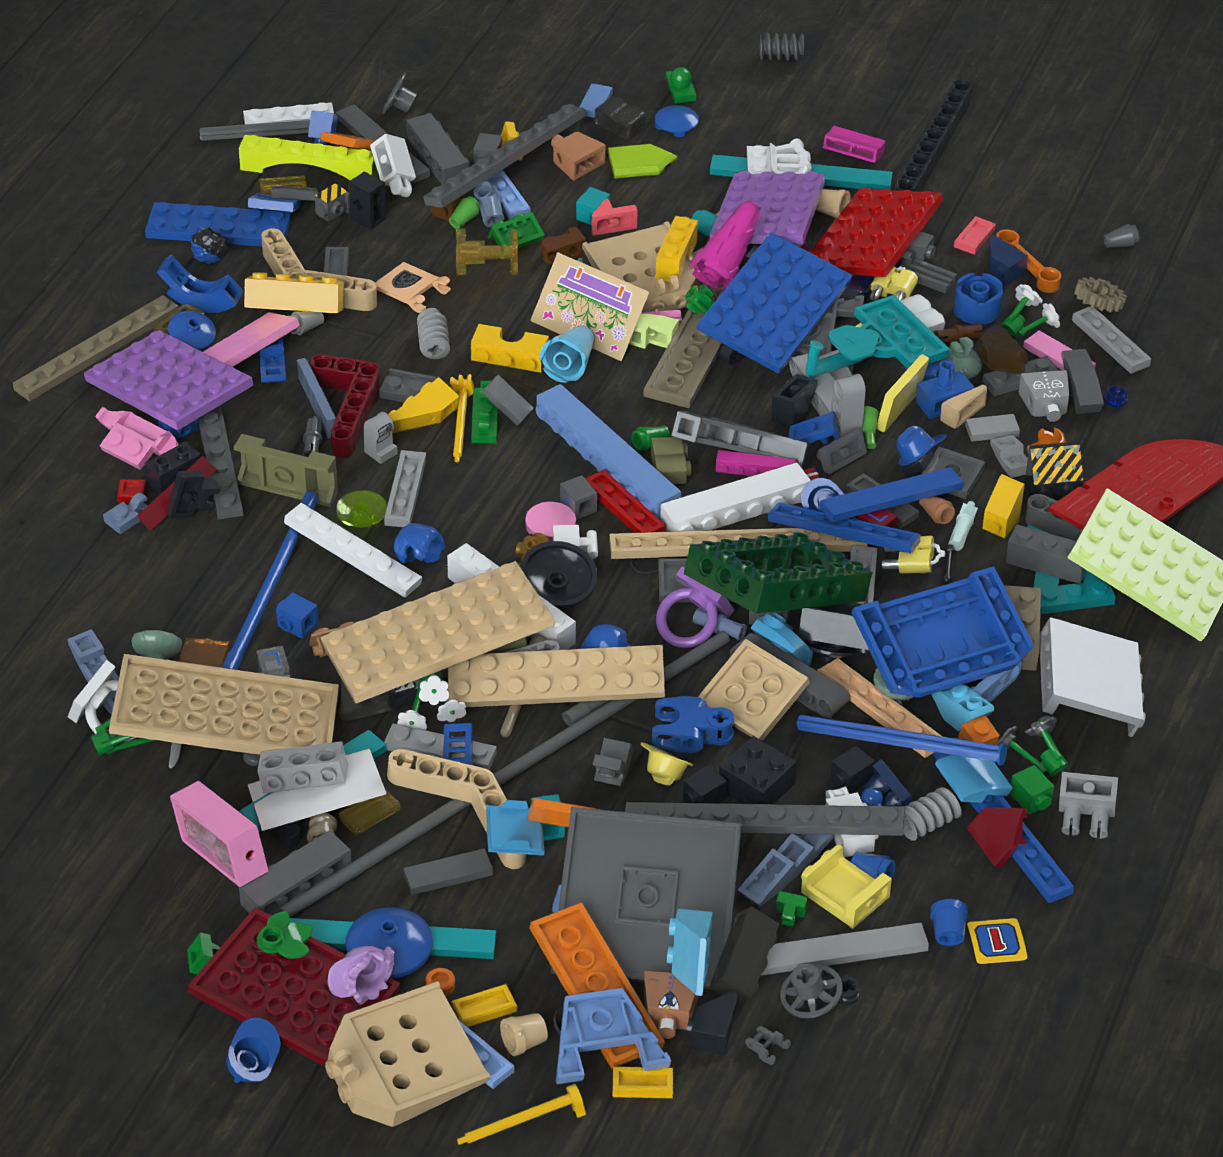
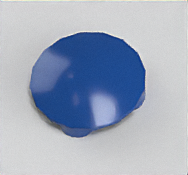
M684 106L664 107L655 115V127L671 132L675 137H684L686 132L695 128L699 123L697 113Z

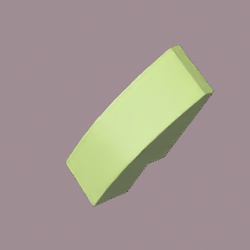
M640 314L629 344L644 349L649 343L667 348L679 327V320L659 315Z

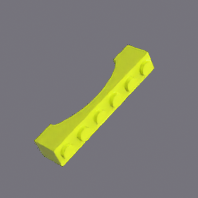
M245 135L239 147L240 170L263 173L264 168L269 166L300 163L331 170L350 181L364 171L374 177L378 175L373 153L366 149L328 146L278 138L258 137L256 135Z

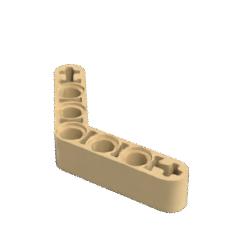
M272 228L262 232L263 256L275 276L276 274H289L290 278L299 279L300 275L313 276V280H322V277H336L337 281L344 282L343 308L360 311H370L376 308L377 289L374 281L305 270L280 230Z
M405 749L394 750L389 755L387 778L392 784L470 802L486 833V805L502 806L507 800L493 773L488 769ZM497 852L501 862L507 868L519 869L526 862L527 854Z

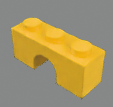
M675 216L656 256L655 279L662 278L664 281L669 282L670 276L677 275L678 280H680L684 272L686 256H691L697 243L698 220Z
M479 324L471 340V360L541 373L544 365L542 360L540 362V351L549 340V336L525 332L521 340L507 342L502 339V328Z

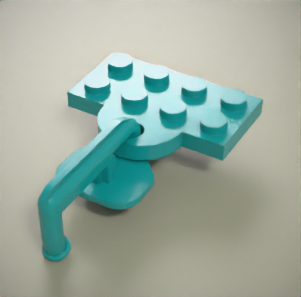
M891 295L855 308L854 316L863 324L860 328L845 325L829 332V341L840 353L819 360L820 351L823 350L824 346L818 341H811L806 374L808 377L814 378L858 363L871 356L879 358L896 357L908 369L922 354L929 358V364L949 357L950 349L895 295Z

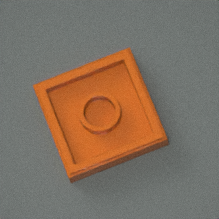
M321 132L320 138L324 142L371 150L370 145L376 141L328 132Z

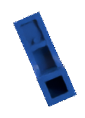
M172 255L164 259L156 272L170 286L166 293L179 304L195 311L205 313L224 312L236 306L244 293V290L229 274L217 281H202L192 276Z

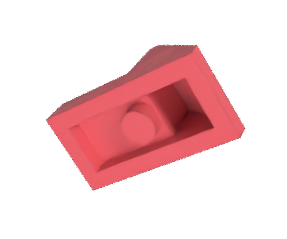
M605 199L592 214V235L637 229L638 210L636 206L612 208L609 199Z

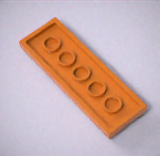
M582 902L530 923L532 934L569 996L623 988L641 1014L642 1022L649 1032L654 1033L658 1039V1045L660 1048H663L664 1039ZM636 1044L600 1049L611 1069L640 1057Z

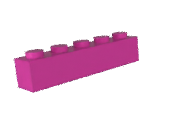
M718 450L716 472L754 476L794 464L796 459Z

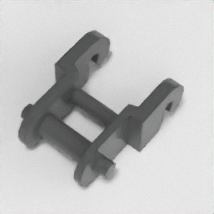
M762 1026L757 1027V1034L754 1038L748 1037L745 1040L747 1047L758 1053V1058L770 1065L776 1062V1057L774 1055L769 1057V1051L766 1049L770 1044H777L784 1049H788L791 1046L790 1040L786 1039L783 1041L784 1037L781 1033L777 1031L773 1033ZM761 1038L766 1040L763 1045L759 1043Z

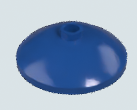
M396 907L379 908L365 913L351 925L346 936V951L348 953L352 949L362 946H374L385 950L389 946L394 951V965L389 978H399L415 972L428 960L433 947L432 932L425 920L412 911Z

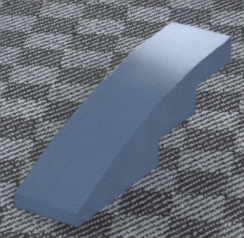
M792 833L777 851L772 849L740 886L738 893L761 907L793 881L834 838V835H794Z

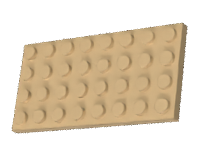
M514 561L489 572L481 573L466 581L455 583L443 590L432 592L425 597L407 602L389 611L381 612L366 620L358 621L343 629L332 631L320 638L325 651L354 702L357 704L554 626L555 622L542 599L517 562Z
M124 654L109 733L261 755L262 751L332 743L339 685Z

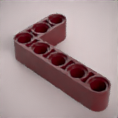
M325 354L315 355L312 357L310 365L320 387L347 391L331 429L333 455L339 458H346L354 453L364 429V422L367 421L380 390L379 366L370 361Z

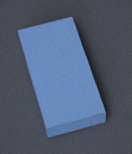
M591 83L580 105L585 110V116L600 119L613 94V87Z

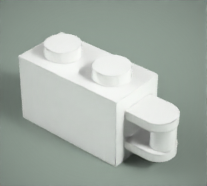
M384 134L370 145L380 180L384 181L386 186H390L393 194L408 197L412 192L410 182L416 176L405 139Z
M846 787L826 791V805L867 806L866 803H862L858 792L849 794ZM833 834L836 845L840 844L844 847L843 857L853 856L857 851L861 853L874 852L875 840L878 839V835Z

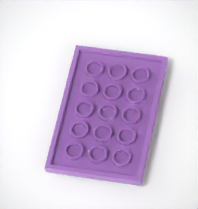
M748 171L735 173L710 233V239L741 203L751 201L759 207L760 216L754 227L755 232L749 244H762L771 232L793 244H804L825 184V174H818L817 172L795 174L790 171L783 174H773L769 171L750 174Z
M161 330L152 332L144 339L133 343L130 347L115 353L109 359L94 365L93 368L84 372L87 382L176 430L183 428L253 386L252 377Z

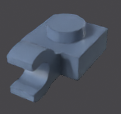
M141 492L133 496L129 505L122 502L103 514L104 522L119 534H122L140 522L137 515L147 507L143 503L147 500V497Z

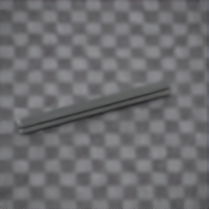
M310 120L200 128L201 141L244 138L245 135L266 137L308 134Z

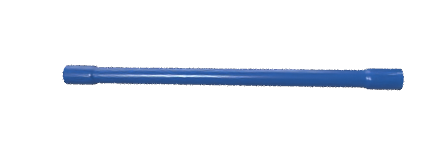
M306 492L301 503L314 510L319 497L314 492ZM289 528L231 651L228 652L221 668L238 670L246 648L301 535L295 529Z

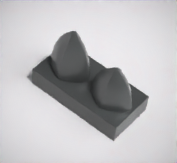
M855 429L837 440L834 438L832 443L819 449L816 456L822 462L823 471L831 474L867 454L863 432Z

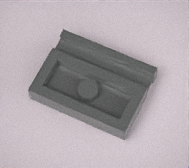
M390 368L389 374L380 388V398L405 402L410 396H416L427 382L432 383L437 377Z

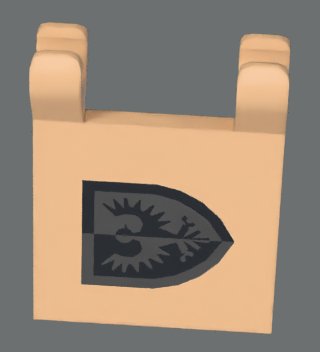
M405 262L375 282L378 291L408 304L417 313H421L426 309V306L421 304L425 301V297L421 294L434 286L441 294H446L451 290L450 287L446 286L450 283L448 277H437Z

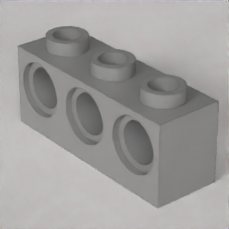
M334 742L262 751L257 772L263 793L343 784L346 779L348 763L343 743Z

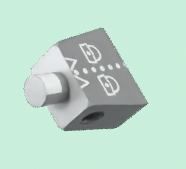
M1066 370L1021 373L1019 394L1032 416H1046L1048 421L1055 422L1061 418V415L1067 413L1069 389Z

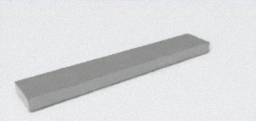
M922 923L757 946L754 947L753 954L759 975L761 976L793 971L802 964L829 966L928 951L929 944Z

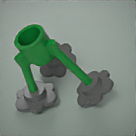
M1053 716L1042 717L1039 721L1032 723L1031 728L1025 731L1030 736H1043L1049 749L1040 756L1042 759L1041 763L1015 742L1017 738L1015 736L1016 726L1007 729L997 742L999 746L1001 743H1005L1007 749L1012 747L1035 765L1043 774L1048 772L1050 776H1055L1068 766V762L1060 753L1050 735L1057 722V719Z

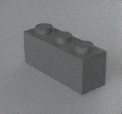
M1016 524L1008 541L1006 563L1081 584L1086 573V569L1067 558L1076 541Z

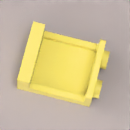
M837 844L833 849L825 851L820 860L813 866L809 865L803 871L801 876V893L851 928H854L890 897L892 878L882 873L874 879L843 857L844 847Z

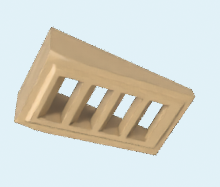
M981 385L943 402L941 421L954 429L959 427L966 419H969L985 406L987 386Z

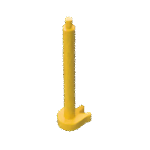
M471 374L467 376V379H463L462 375H459L458 380L450 377V384L454 392L459 395L453 451L455 462H459L462 456L467 397H470L474 390Z
M576 1084L567 1086L566 1095L465 1133V1136L457 1139L459 1145L465 1142L468 1144L569 1104H572L577 1118L586 1115L582 1097Z

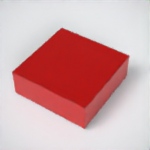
M120 479L117 495L118 503H130L133 496L140 492L145 495L146 481Z

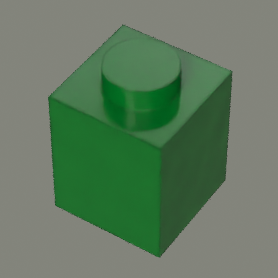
M1035 765L1012 775L1011 786L1013 789L1010 795L1022 808L1027 809L1029 815L1039 810H1044L1052 804L1054 785Z

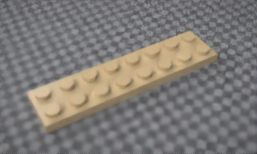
M651 645L481 654L448 667V700L455 699L458 703L464 702L466 707L664 698L663 646Z

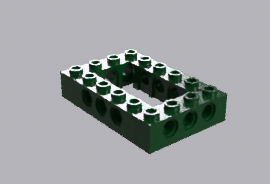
M794 532L793 535L788 536L784 534H776L775 537L760 535L755 539L740 537L739 540L733 541L721 539L720 542L702 541L701 544H690L684 569V575L755 614L865 602L873 572L865 569L862 563L850 561L845 558L843 553L831 551L826 548L825 544L813 542L808 539V535L800 532Z

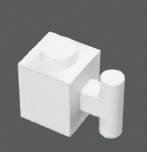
M553 525V541L571 543L587 552L592 559L598 557L596 531L590 530L587 532V537L580 538L579 525Z

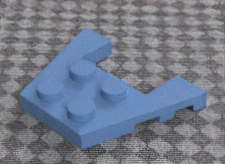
M623 988L565 996L556 1074L557 1084L582 1081L585 1074L579 1052L636 1044L643 1071L670 1067L671 1059L667 1052L664 1053L658 1045V1039L654 1033L649 1032L642 1022L641 1014Z

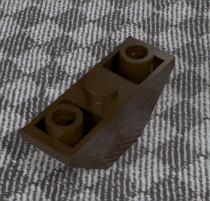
M994 324L980 338L982 362L989 370L1016 374L1025 373V364L1028 363L1026 351L1018 345L1017 341L1000 324Z

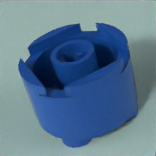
M975 273L962 276L957 281L954 315L971 325L980 323L982 328L985 324L997 320L1001 315L1002 282L995 276L983 273L982 276H975Z

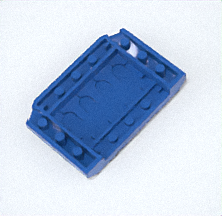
M994 566L973 572L967 579L882 604L874 601L854 607L851 612L889 692L892 694L920 698L1014 669L1034 646Z

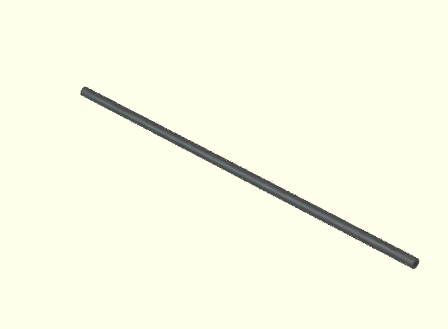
M721 631L665 666L664 683L729 643L730 638L725 631ZM638 699L609 701L497 771L493 775L499 786ZM457 799L449 801L281 906L279 912L287 911L291 918L471 805V803Z

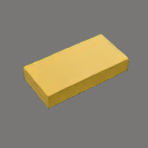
M507 984L451 1001L452 1009L457 1019L466 1027L517 1012V1004Z
M613 1067V1097L673 1098V1068L643 1071V1067Z

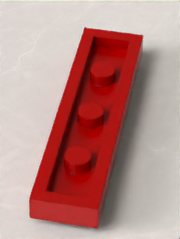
M605 470L586 478L587 482L597 492V499L634 533L665 532L666 525Z

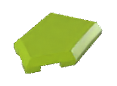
M652 144L607 148L614 178L659 175L664 171L665 166L677 160L676 155Z

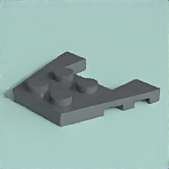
M864 295L855 296V299L844 301V298L837 299L794 355L799 356L809 353L811 341H818L823 344L824 348L820 351L819 356L833 352L831 351L832 343L828 337L829 332L835 329L837 316L856 318L854 310L856 307L864 305ZM852 364V365H849V366H848V368H849V370L851 371L852 375H853L854 365H855V364Z

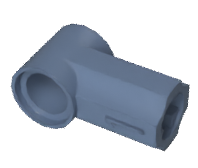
M488 181L477 185L474 189V196L480 204L483 222L487 227H492L494 223L504 220L501 207L502 197Z

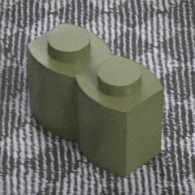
M677 437L651 438L653 467L672 484H686L687 476H691L690 461L685 460L688 458L687 444H683L682 439Z

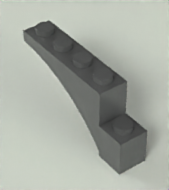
M686 411L677 412L671 435L692 442L748 454L796 459V463L800 467L804 466L809 447L808 442L720 418H708Z

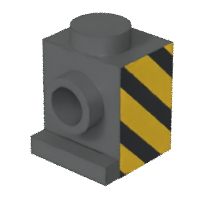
M333 184L316 194V214L328 222L344 212L349 214V192L339 185Z

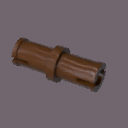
M980 323L967 326L959 324L954 325L950 329L935 330L934 334L940 337L939 339L944 344L951 343L952 341L960 343L959 338H981L983 332L978 333V330H983Z

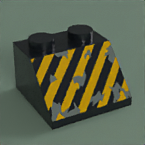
M1079 441L1029 446L1024 482L1029 497L1041 494L1059 501L1076 488L1082 487L1083 472Z

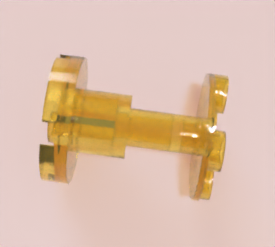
M456 229L457 276H466V264H485V259H511V276L518 275L517 229H510V245H485V241H466V229Z

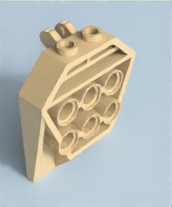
M668 221L664 222L663 225L592 243H583V251L593 268L649 291L642 312L655 311V309H658V311H668L685 308V305L688 303L685 299L688 290L694 285L701 286V282L692 274L695 268L689 269V265L694 258L692 254L685 258L684 272L680 280H678L677 275L670 276L669 282L664 281L662 278L655 279L656 256L671 226Z
M438 981L345 1014L331 1044L328 1061L325 1063L329 1077L331 1079L334 1078L338 1084V1093L342 1102L349 1105L352 1113L391 1127L399 1125L490 1080L488 1071L485 1070L442 992ZM371 1038L378 1039L379 1041H373ZM383 1062H388L392 1065H385ZM428 1074H433L437 1077H430ZM396 1086H401L405 1089H398Z

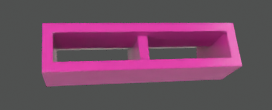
M833 126L830 132L825 135L823 148L875 163L885 152V140Z

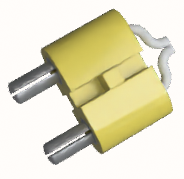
M893 267L886 277L875 276L870 286L872 290L870 298L876 301L879 296L887 297L888 294L895 295L899 300L909 298L918 282V276L912 271L905 270V267Z
M921 536L919 545L912 553L899 551V559L883 560L882 568L899 569L900 574L931 573L932 565L936 564L939 558L945 557V551L940 550V546L934 544L933 536ZM884 548L886 552L898 551L889 548ZM934 548H936L939 554L936 556L935 560L932 561L934 556Z

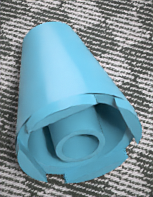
M577 326L548 340L540 351V362L542 360L545 373L553 380L561 383L578 380L586 370L594 343L592 331L585 326Z

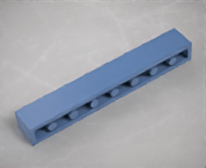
M561 384L537 395L536 413L538 417L550 425L555 433L561 435L585 460L593 464L598 472L605 470L659 520L661 504L681 498V491Z

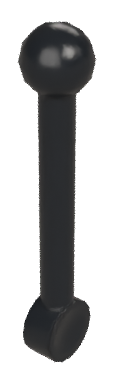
M951 544L947 546L945 576L942 578L944 585L952 582L950 570L953 545Z

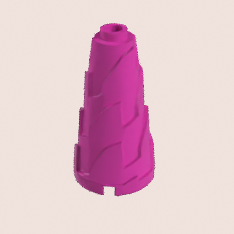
M751 201L741 203L734 213L728 216L718 232L711 237L703 250L700 249L692 259L689 269L695 268L692 274L700 282L717 290L719 285L724 286L722 289L724 291L739 273L741 261L755 232L754 227L760 216L759 207Z

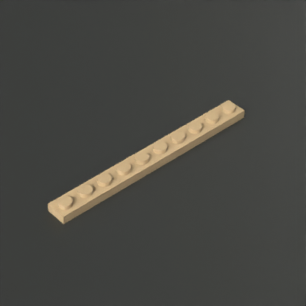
M801 528L610 534L609 537L611 559L687 557L690 544H701L702 541L720 542L721 539L733 541L739 540L740 537L755 539L760 535L775 537L776 534L788 536L793 535L794 532L808 535V539L825 544L826 548L831 551H851L852 546L867 547V543Z

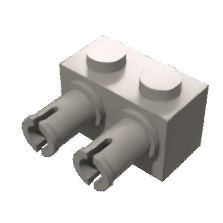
M1062 772L1059 812H1064L1061 831L1069 835L1070 825H1072V836L1078 835L1080 833L1081 814L1092 815L1089 834L1097 838L1098 828H1100V838H1106L1108 836L1109 817H1115L1118 777Z

